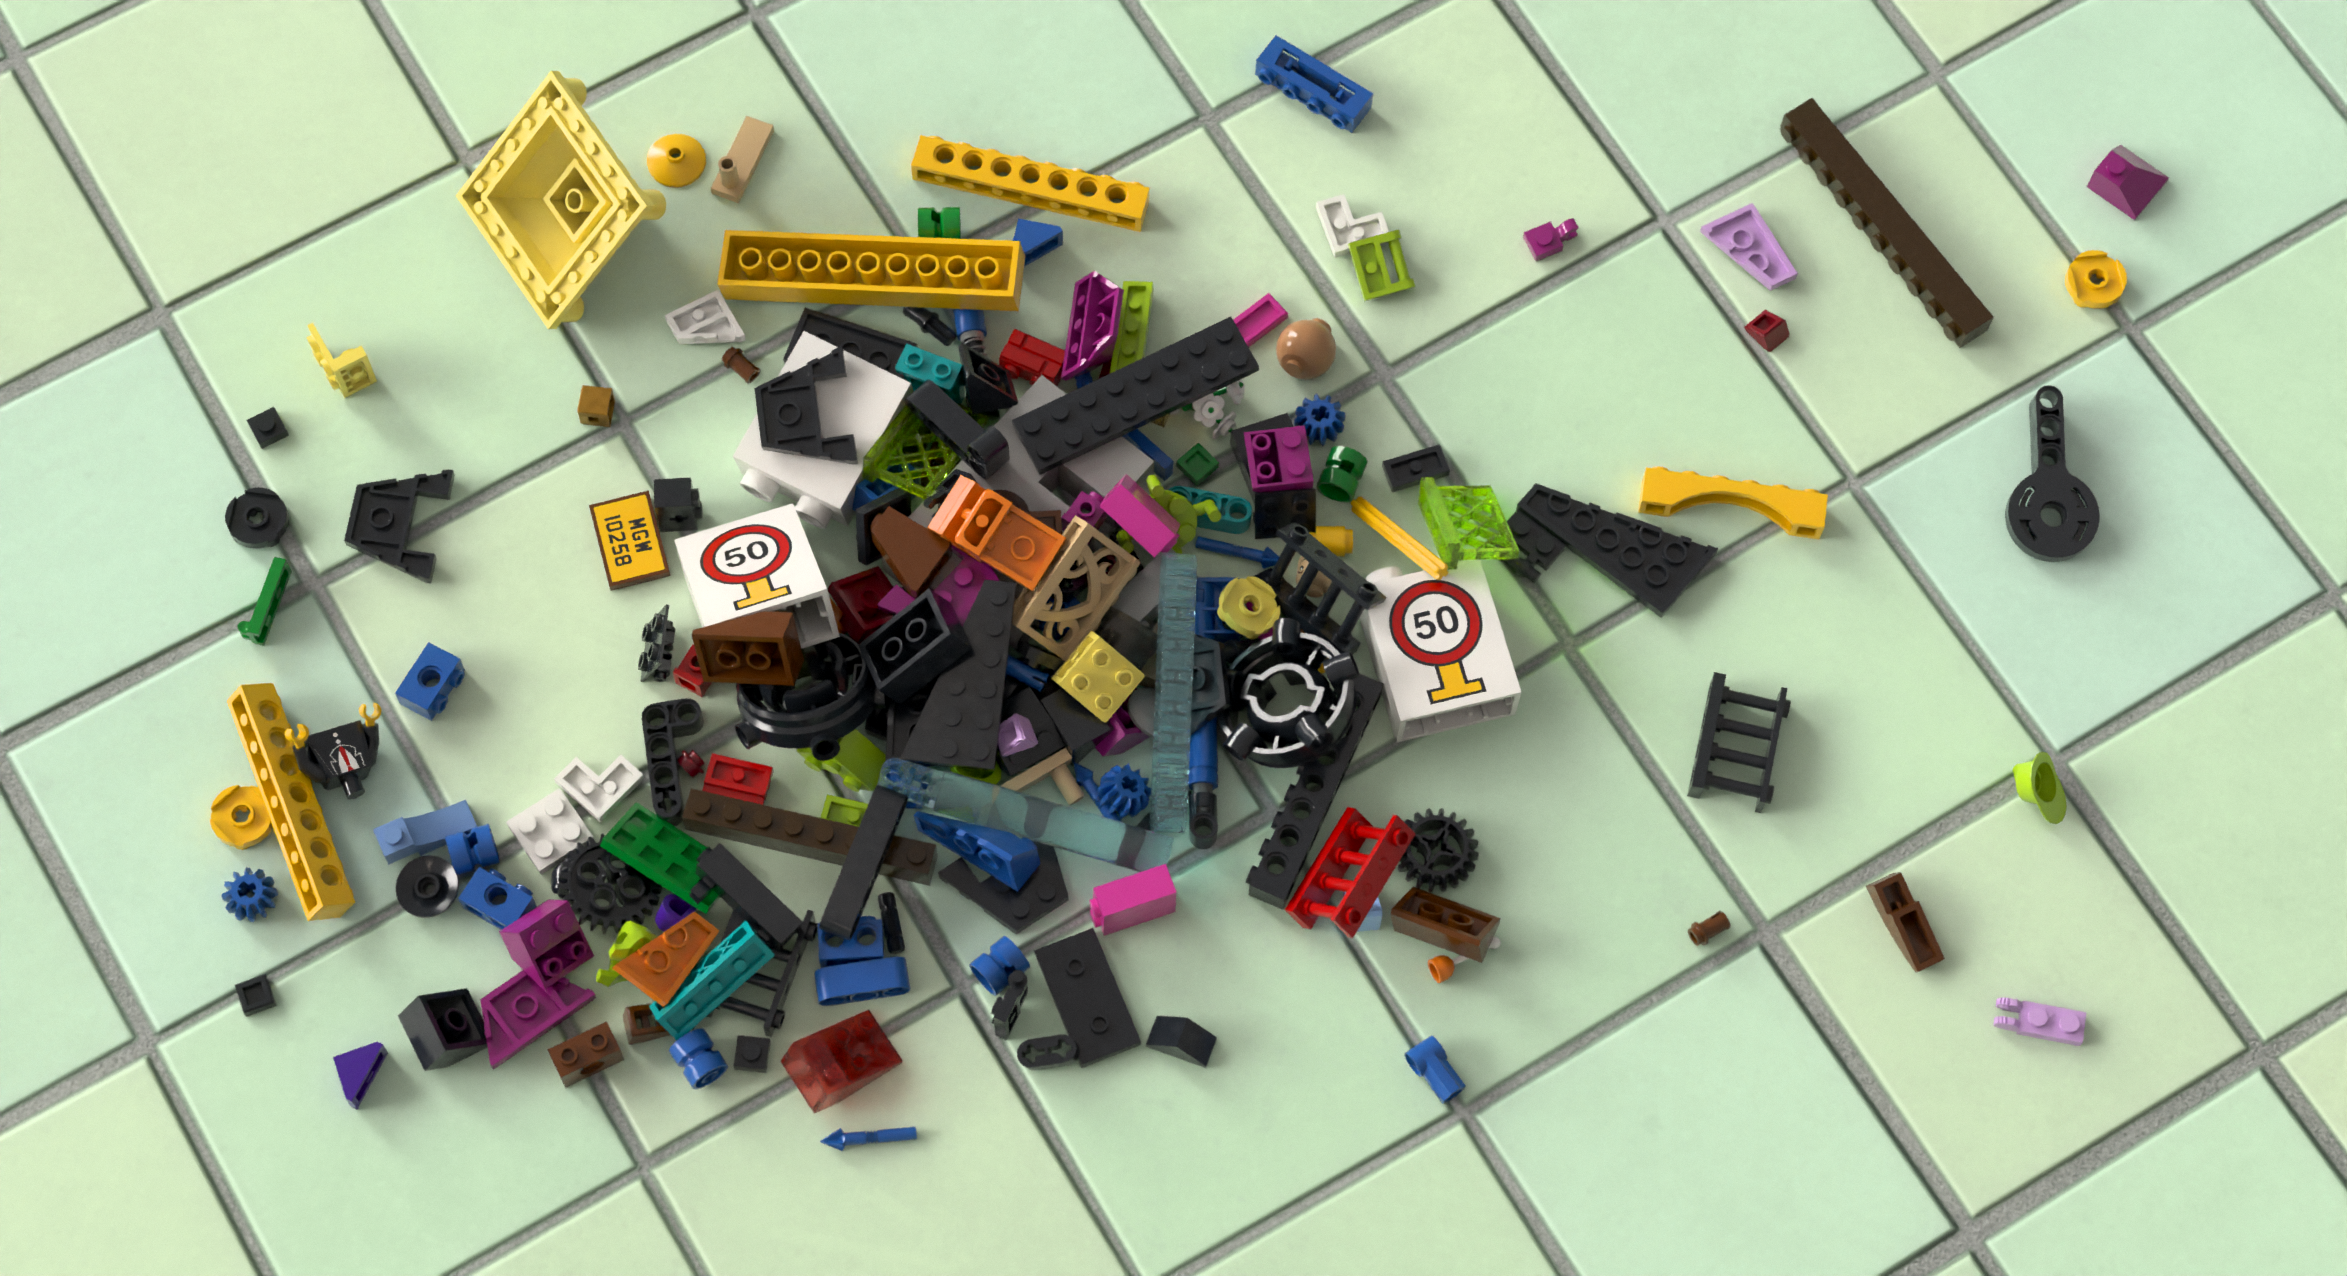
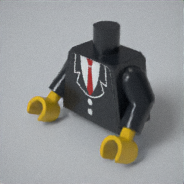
M374 703L373 714L367 716L366 705L362 704L359 707V714L365 719L363 725L361 720L309 735L307 726L297 724L299 729L297 738L294 735L293 729L287 728L285 737L295 744L293 752L299 770L316 783H321L326 790L342 786L347 799H355L363 795L365 790L361 780L368 777L371 768L376 764L379 749V725L375 723V720L381 715V707Z

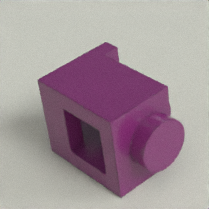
M1081 491L1069 510L1061 517L1062 530L1065 531L1075 515L1099 530L1108 517V514L1100 507L1104 498L1096 492H1090L1088 495ZM1085 509L1090 513L1084 514L1082 510Z

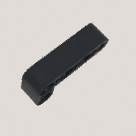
M927 379L905 398L904 401L909 410L981 478L987 480L1009 461V445L1003 434L993 426H989L984 430L933 381Z
M690 698L650 704L644 708L641 718L654 811L659 818L673 826H678L682 822L684 813L675 738L697 734L702 729L704 722L699 704ZM686 713H694L696 715L690 721L681 720V717ZM660 717L665 719L661 725H650L654 718ZM661 746L669 748L663 755L653 753L656 748ZM664 775L673 777L667 784H659L657 782ZM665 798H670L672 812L666 813Z

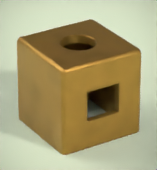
M582 385L577 409L580 423L611 427L615 406L612 388Z

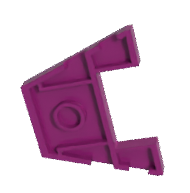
M951 545L952 552L961 558L962 561L938 585L934 592L952 604L963 626L984 580H1000L990 565L983 561L982 563L978 562ZM896 584L878 603V609L887 614L890 612L896 615L915 599Z

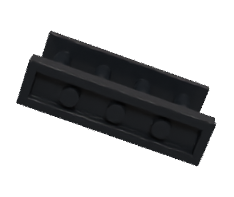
M1293 522L1278 529L1276 535L1286 543L1273 569L1269 568L1253 577L1265 581L1272 587L1277 595L1274 599L1277 607L1280 605V612L1287 618L1298 621L1305 633L1328 641L1340 654L1350 651L1352 654L1356 653L1361 644L1351 634L1364 609L1368 611L1383 603L1387 597L1373 583L1366 581L1314 538L1304 526ZM1297 552L1309 564L1296 588H1294L1284 579L1283 575ZM1318 571H1320L1332 582L1317 607L1306 597V593ZM1341 590H1343L1355 601L1340 626L1329 617V612Z
M1714 672L1709 685L1687 796L1700 799L1703 789L1709 790L1710 787L1757 798L1755 812L1761 813L1765 803L1770 804L1773 797L1774 786L1769 785L1781 720L1782 718L1787 719L1791 700L1786 699L1788 688L1781 687L1776 700L1729 690L1730 687L1725 686L1726 674ZM1726 702L1774 712L1771 729L1726 719L1723 714H1719L1720 705H1726ZM1723 730L1767 740L1766 756L1763 757L1719 747L1718 743L1713 742L1715 732L1720 733ZM1715 759L1763 769L1760 786L1712 775V771H1707L1709 760L1715 761Z
M734 910L721 942L745 922ZM807 910L792 951L781 948L777 952L769 943L766 944L775 954L772 957L773 959L787 963L781 980L756 972L745 981L746 983L776 992L770 1009L730 996L715 1009L719 1010L722 1007L765 1021L763 1026L765 1035L772 1037L775 1028L780 1029L783 1024L786 1012L782 1009L808 941L813 942L817 934L818 923H815L814 911ZM714 1010L707 1017L712 1018Z

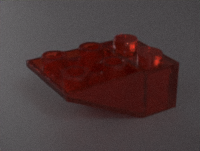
M868 1009L793 1042L780 1062L815 1114L843 1101L900 1065L903 1060Z

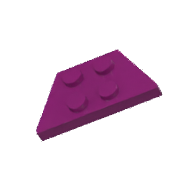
M522 970L480 999L489 1062L492 1069L494 1070L592 1002L596 999L595 993L588 988L585 990L571 983L565 977L548 988L542 989Z

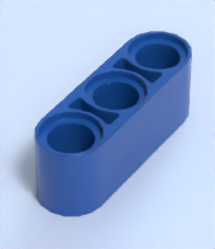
M888 957L820 968L814 972L818 1004L822 1006L898 996L910 991L907 962L904 957Z

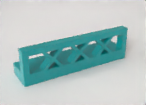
M745 921L693 967L667 1005L662 1007L655 1001L649 1007L656 1020L677 1041L692 1030L774 957L775 954L757 935L753 927Z

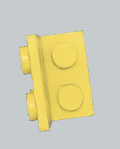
M314 324L307 325L311 335L306 338L319 366L323 367L333 390L339 388L344 398L377 382L367 354L362 346L348 349L341 353L339 357L333 359Z
M1091 630L1051 679L1102 722L1106 723L1145 675Z

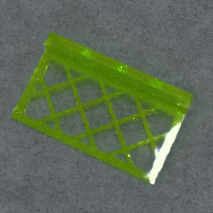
M958 404L982 428L987 425V416L981 413L972 414L970 408ZM905 405L863 457L862 478L872 483L879 478L926 500L933 494L935 488L944 480L960 457L949 447L946 448L944 442L934 433L919 436L918 428L926 426ZM938 441L940 449L924 450L923 443ZM917 445L918 453L903 454V447ZM944 458V465L930 467L928 459ZM923 461L925 468L909 471L907 463ZM901 464L904 472L892 473L886 469L888 466ZM928 476L930 481L926 488L915 484L913 479Z
M1421 477L1418 505L1438 555L1448 565L1447 570L1457 569L1458 560L1519 558L1518 546L1491 485L1437 486L1433 477ZM1473 496H1485L1486 498L1480 500ZM1445 497H1452V498H1454L1455 500L1452 501V500H1449V499H1447V498H1445ZM1466 503L1468 505L1473 506V508L1470 509L1466 506H1463L1462 504ZM1452 511H1453V512H1456V513H1458V514H1460V515H1462V516H1461V517L1455 516V515L1451 514V512H1452ZM1481 511H1485V512H1487V513H1489V514H1492V515L1489 517V516L1484 515V514H1482V513H1480V512H1481ZM1472 519V520L1477 521V522H1479V523H1481V524L1476 525V524H1474V523H1472V522H1469V520ZM1491 527L1495 530H1498L1499 532L1495 533L1493 531L1488 530L1487 528ZM1462 528L1466 531H1469V533L1466 534L1457 529ZM1480 536L1482 538L1487 539V541L1484 542L1480 539H1477L1476 537ZM1467 544L1476 549H1464L1463 547ZM1495 544H1499V545H1501V546H1503V547H1506V548H1498V547H1496V546H1494V545H1495Z

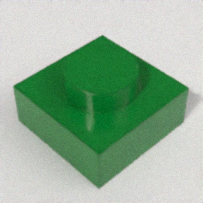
M1198 442L1176 461V467L1198 486L1219 468V462Z

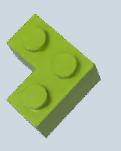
M857 729L838 739L840 751L833 759L820 761L814 758L810 747L797 749V752L805 758L804 763L809 768L818 772L821 769L828 770L831 773L840 775L844 779L843 784L856 792H859V790L874 791L888 768L886 766V755Z

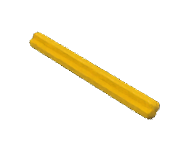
M1358 496L1356 500L1353 499L1350 505H1352L1351 511L1436 580H1441L1443 576L1447 577L1449 572L1447 571L1448 565L1365 498Z

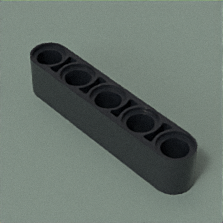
M881 785L876 786L823 913L819 926L820 930L849 941L853 937L908 802L907 795Z

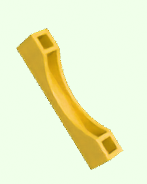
M1655 466L1652 468L1646 467L1638 513L1669 517L1683 509L1696 505L1711 503L1733 504L1749 508L1766 516L1778 524L1788 535L1819 540L1825 527L1828 494H1822L1814 489H1790L1788 486L1781 484L1773 486L1761 485L1754 480H1744L1742 482L1729 480V478L1721 475L1708 477L1701 476L1693 471L1674 472L1669 471L1665 467Z

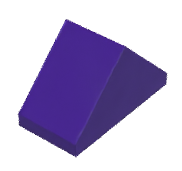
M374 1042L333 1057L345 1098L350 1106L356 1110L388 1054L382 1043Z

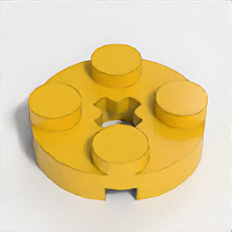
M2090 250L2079 254L2070 264L2065 275V285L2070 296L2073 297L2074 303L2082 308L2100 309L2118 302L2127 284V275L2122 263L2117 259L2114 261L2112 258L2107 257L2108 253L2099 250ZM2092 274H2096V277L2098 279L2102 278L2103 281L2096 285L2090 281Z
M235 785L228 787L214 799L211 806L210 825L214 833L223 843L240 850H245L250 846L260 843L269 835L273 827L260 790L256 786L240 787ZM239 810L244 813L248 810L251 812L248 815L249 819L247 821L239 823L235 822L238 819L236 813Z

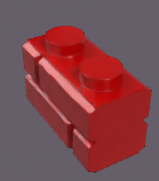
M1014 329L1000 354L999 365L1010 372L1012 379L1023 378L1029 381L1031 386L1041 375L1058 386L1061 381L1065 350Z

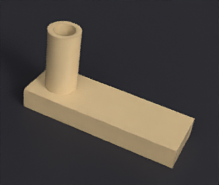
M749 116L745 117L727 156L722 157L718 162L719 172L711 186L712 194L736 203L740 202L774 133L773 125Z
M1065 747L985 794L983 801L989 811L1050 775L1069 806L1083 799L1085 795L1067 767L1072 757Z

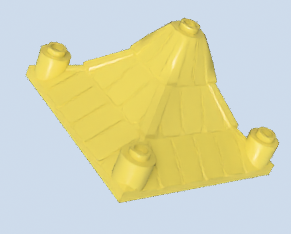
M559 71L549 72L456 195L547 329H557L562 322H576L581 319L584 312V303L581 295L599 274L602 267L607 264L615 254V251L623 244L630 232L634 230L641 220L660 219L666 210L664 195L658 190L641 189L621 160L617 158L609 143L605 141L594 122L590 120L589 115L582 107L587 95L584 83L577 78H564Z

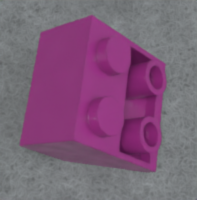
M1305 425L1244 432L1252 491L1270 492L1313 488L1314 480Z
M548 899L499 931L512 960L542 989L548 988L594 957L569 901Z

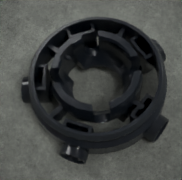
M1282 618L1276 620L1273 624L1272 636L1250 646L1227 668L1231 706L1217 715L1221 728L1228 737L1222 744L1223 747L1242 762L1249 758L1255 763L1271 768H1292L1310 763L1329 752L1342 739L1351 725L1357 703L1353 679L1360 677L1352 653L1347 651L1340 654L1328 641L1312 634L1301 633V624L1294 619ZM1322 662L1329 682L1322 673L1317 671L1321 667ZM1282 673L1290 686L1306 684L1308 691L1316 695L1311 707L1300 705L1291 713L1281 716L1266 714L1264 710L1268 702L1277 695L1269 679L1276 674ZM1330 683L1340 698L1338 705L1336 695L1330 688ZM1245 707L1248 721L1253 729L1243 722L1238 724L1239 711L1243 712Z
M839 633L840 637L802 648L804 662L797 680L811 676L813 683H819L817 686L809 689L793 690L795 685L736 683L737 704L742 721L735 724V731L746 749H751L764 742L780 748L799 749L810 747L814 758L820 761H827L837 756L840 751L838 739L859 727L873 710L888 709L889 697L880 692L859 649V643ZM853 674V678H852V686H853V687L848 691L849 681H850V675Z

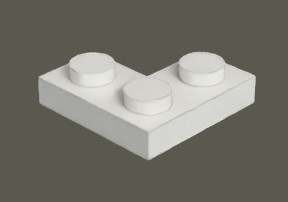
M1345 194L1316 202V209L1334 258L1350 254L1348 244L1351 242L1389 232L1382 212L1354 219Z
M622 755L600 776H597L582 761L575 757L554 778L555 783L600 823L645 779L644 775Z

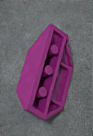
M1092 271L1075 283L1061 379L1065 381L1093 371L1112 359L1118 335L1124 290L1096 271Z

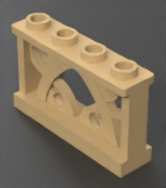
M1076 515L1062 534L1067 540L1034 592L1024 588L1015 601L1012 623L1064 661L1068 659L1091 630L1095 632L1098 629L1101 619L1107 610L1117 602L1119 593L1126 583L1135 576L1137 567L1140 565V561ZM1092 537L1105 546L1094 554L1087 545ZM1106 555H1114L1117 561L1106 575V568L1112 564L1108 562L1097 564V561ZM1077 561L1076 565L1080 567L1071 571V566ZM1087 573V600L1078 605L1061 609L1063 597L1058 586L1063 578H1077ZM1054 594V604L1051 601L1046 603L1050 596ZM1034 619L1046 621L1043 636L1030 627ZM1055 622H1058L1057 631L1060 635H1062L1064 628L1070 627L1061 642H1055L1052 638V628Z

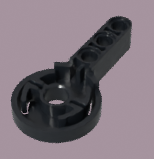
M2046 385L2037 391L2029 404L2032 475L2022 480L2010 495L2005 510V522L2009 535L2023 552L2038 560L2059 562L2077 556L2090 544L2098 530L2100 514L2098 503L2092 491L2084 482L2070 474L2066 468L2063 395L2058 388ZM2040 399L2049 400L2052 407L2047 408L2043 406ZM2041 427L2049 428L2053 432V436L2043 434ZM2042 456L2051 457L2055 465L2046 464ZM2031 495V497L2029 498V501H2028V503H2027V506H2025L2028 497ZM2079 495H2080L2081 498L2083 499V501H2084V503H2085V505H2086L2087 508H2085V506H2084L2082 500L2080 499ZM2052 508L2058 511L2062 519L2061 525L2052 527L2044 523L2040 515L2041 510ZM2086 523H2088L2087 528H2086V530H2085V533L2083 534V536H2082V538H2081V535H2082V533H2083V531H2084V529H2085Z

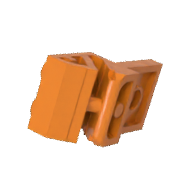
M960 475L927 527L928 530L947 540L957 549L980 563L982 561L1032 592H1034L1067 540L1060 533L1014 506L1006 498L993 490L984 489L975 481Z

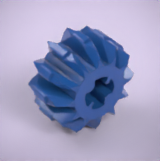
M1316 393L1313 401L1305 397L1302 406L1296 408L1295 415L1297 418L1294 420V426L1305 425L1306 436H1309L1308 442L1310 445L1316 439L1324 446L1326 438L1335 442L1338 436L1337 433L1344 431L1345 425L1342 422L1345 421L1346 415L1343 411H1340V402L1331 404L1330 395L1325 397V400H1320V396Z
M1129 763L1122 768L1116 765L1101 777V785L1098 787L1097 794L1102 796L1100 805H1108L1110 807L1109 814L1117 811L1120 819L1127 815L1133 818L1149 804V797L1153 789L1146 786L1149 778H1142L1140 776V769L1132 771Z
M248 867L245 868L243 876H240L238 872H233L235 881H225L224 886L228 891L222 894L223 901L227 902L225 908L228 913H235V917L239 921H242L247 916L248 920L253 923L256 919V914L267 918L265 908H275L276 904L272 898L278 896L277 889L273 887L275 883L271 876L265 877V873L261 869H258L253 874L251 868ZM250 891L253 894H255L251 898H248V896H246V894Z

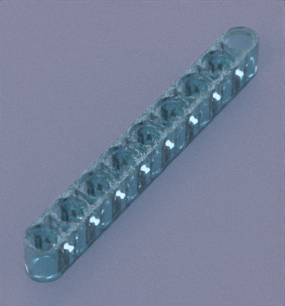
M1164 552L1160 563L1150 828L1152 832L1184 833L1187 825L1197 558L1195 554Z

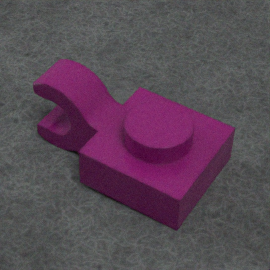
M1574 218L1562 222L1556 228L1553 227L1550 221L1524 232L1523 238L1537 262L1563 251L1562 242L1577 237L1576 230L1579 227Z

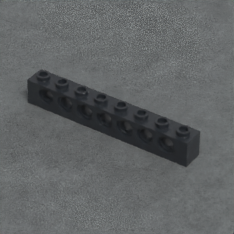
M1360 674V677L1353 679L1357 695L1356 706L1359 709L1355 711L1346 736L1329 752L1323 755L1331 757L1334 763L1324 765L1316 759L1310 763L1298 766L1296 774L1300 775L1296 786L1290 784L1285 794L1284 801L1287 802L1284 812L1278 811L1273 820L1271 828L1275 829L1271 840L1265 838L1258 854L1262 857L1258 867L1253 865L1247 876L1246 883L1250 884L1248 895L1282 910L1287 903L1381 698L1384 683ZM1334 690V693H1335V695L1337 696L1336 698H1337V705H1338L1340 698H1339V696L1337 695L1336 691ZM1317 783L1322 789L1318 792H1311L1306 788V785ZM1296 810H1305L1309 817L1298 819L1293 813ZM1284 837H1292L1297 843L1294 846H1285L1280 840ZM1272 864H1279L1284 868V871L1274 874L1269 871L1268 867Z

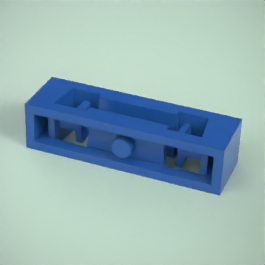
M1275 35L1256 60L1255 75L1267 85L1272 84L1282 90L1288 98L1300 101L1311 112L1325 116L1340 129H1346L1353 133L1372 108V92ZM1283 50H1284L1285 52L1289 53L1290 55L1296 57V58L1299 59V60L1297 61V60L1294 59L1293 57H1291V56H1289L1288 54L1284 53ZM1339 85L1344 86L1345 88H1347L1348 90L1352 91V92L1355 93V94H1352L1351 92L1345 90L1344 88H1342V87L1339 86Z

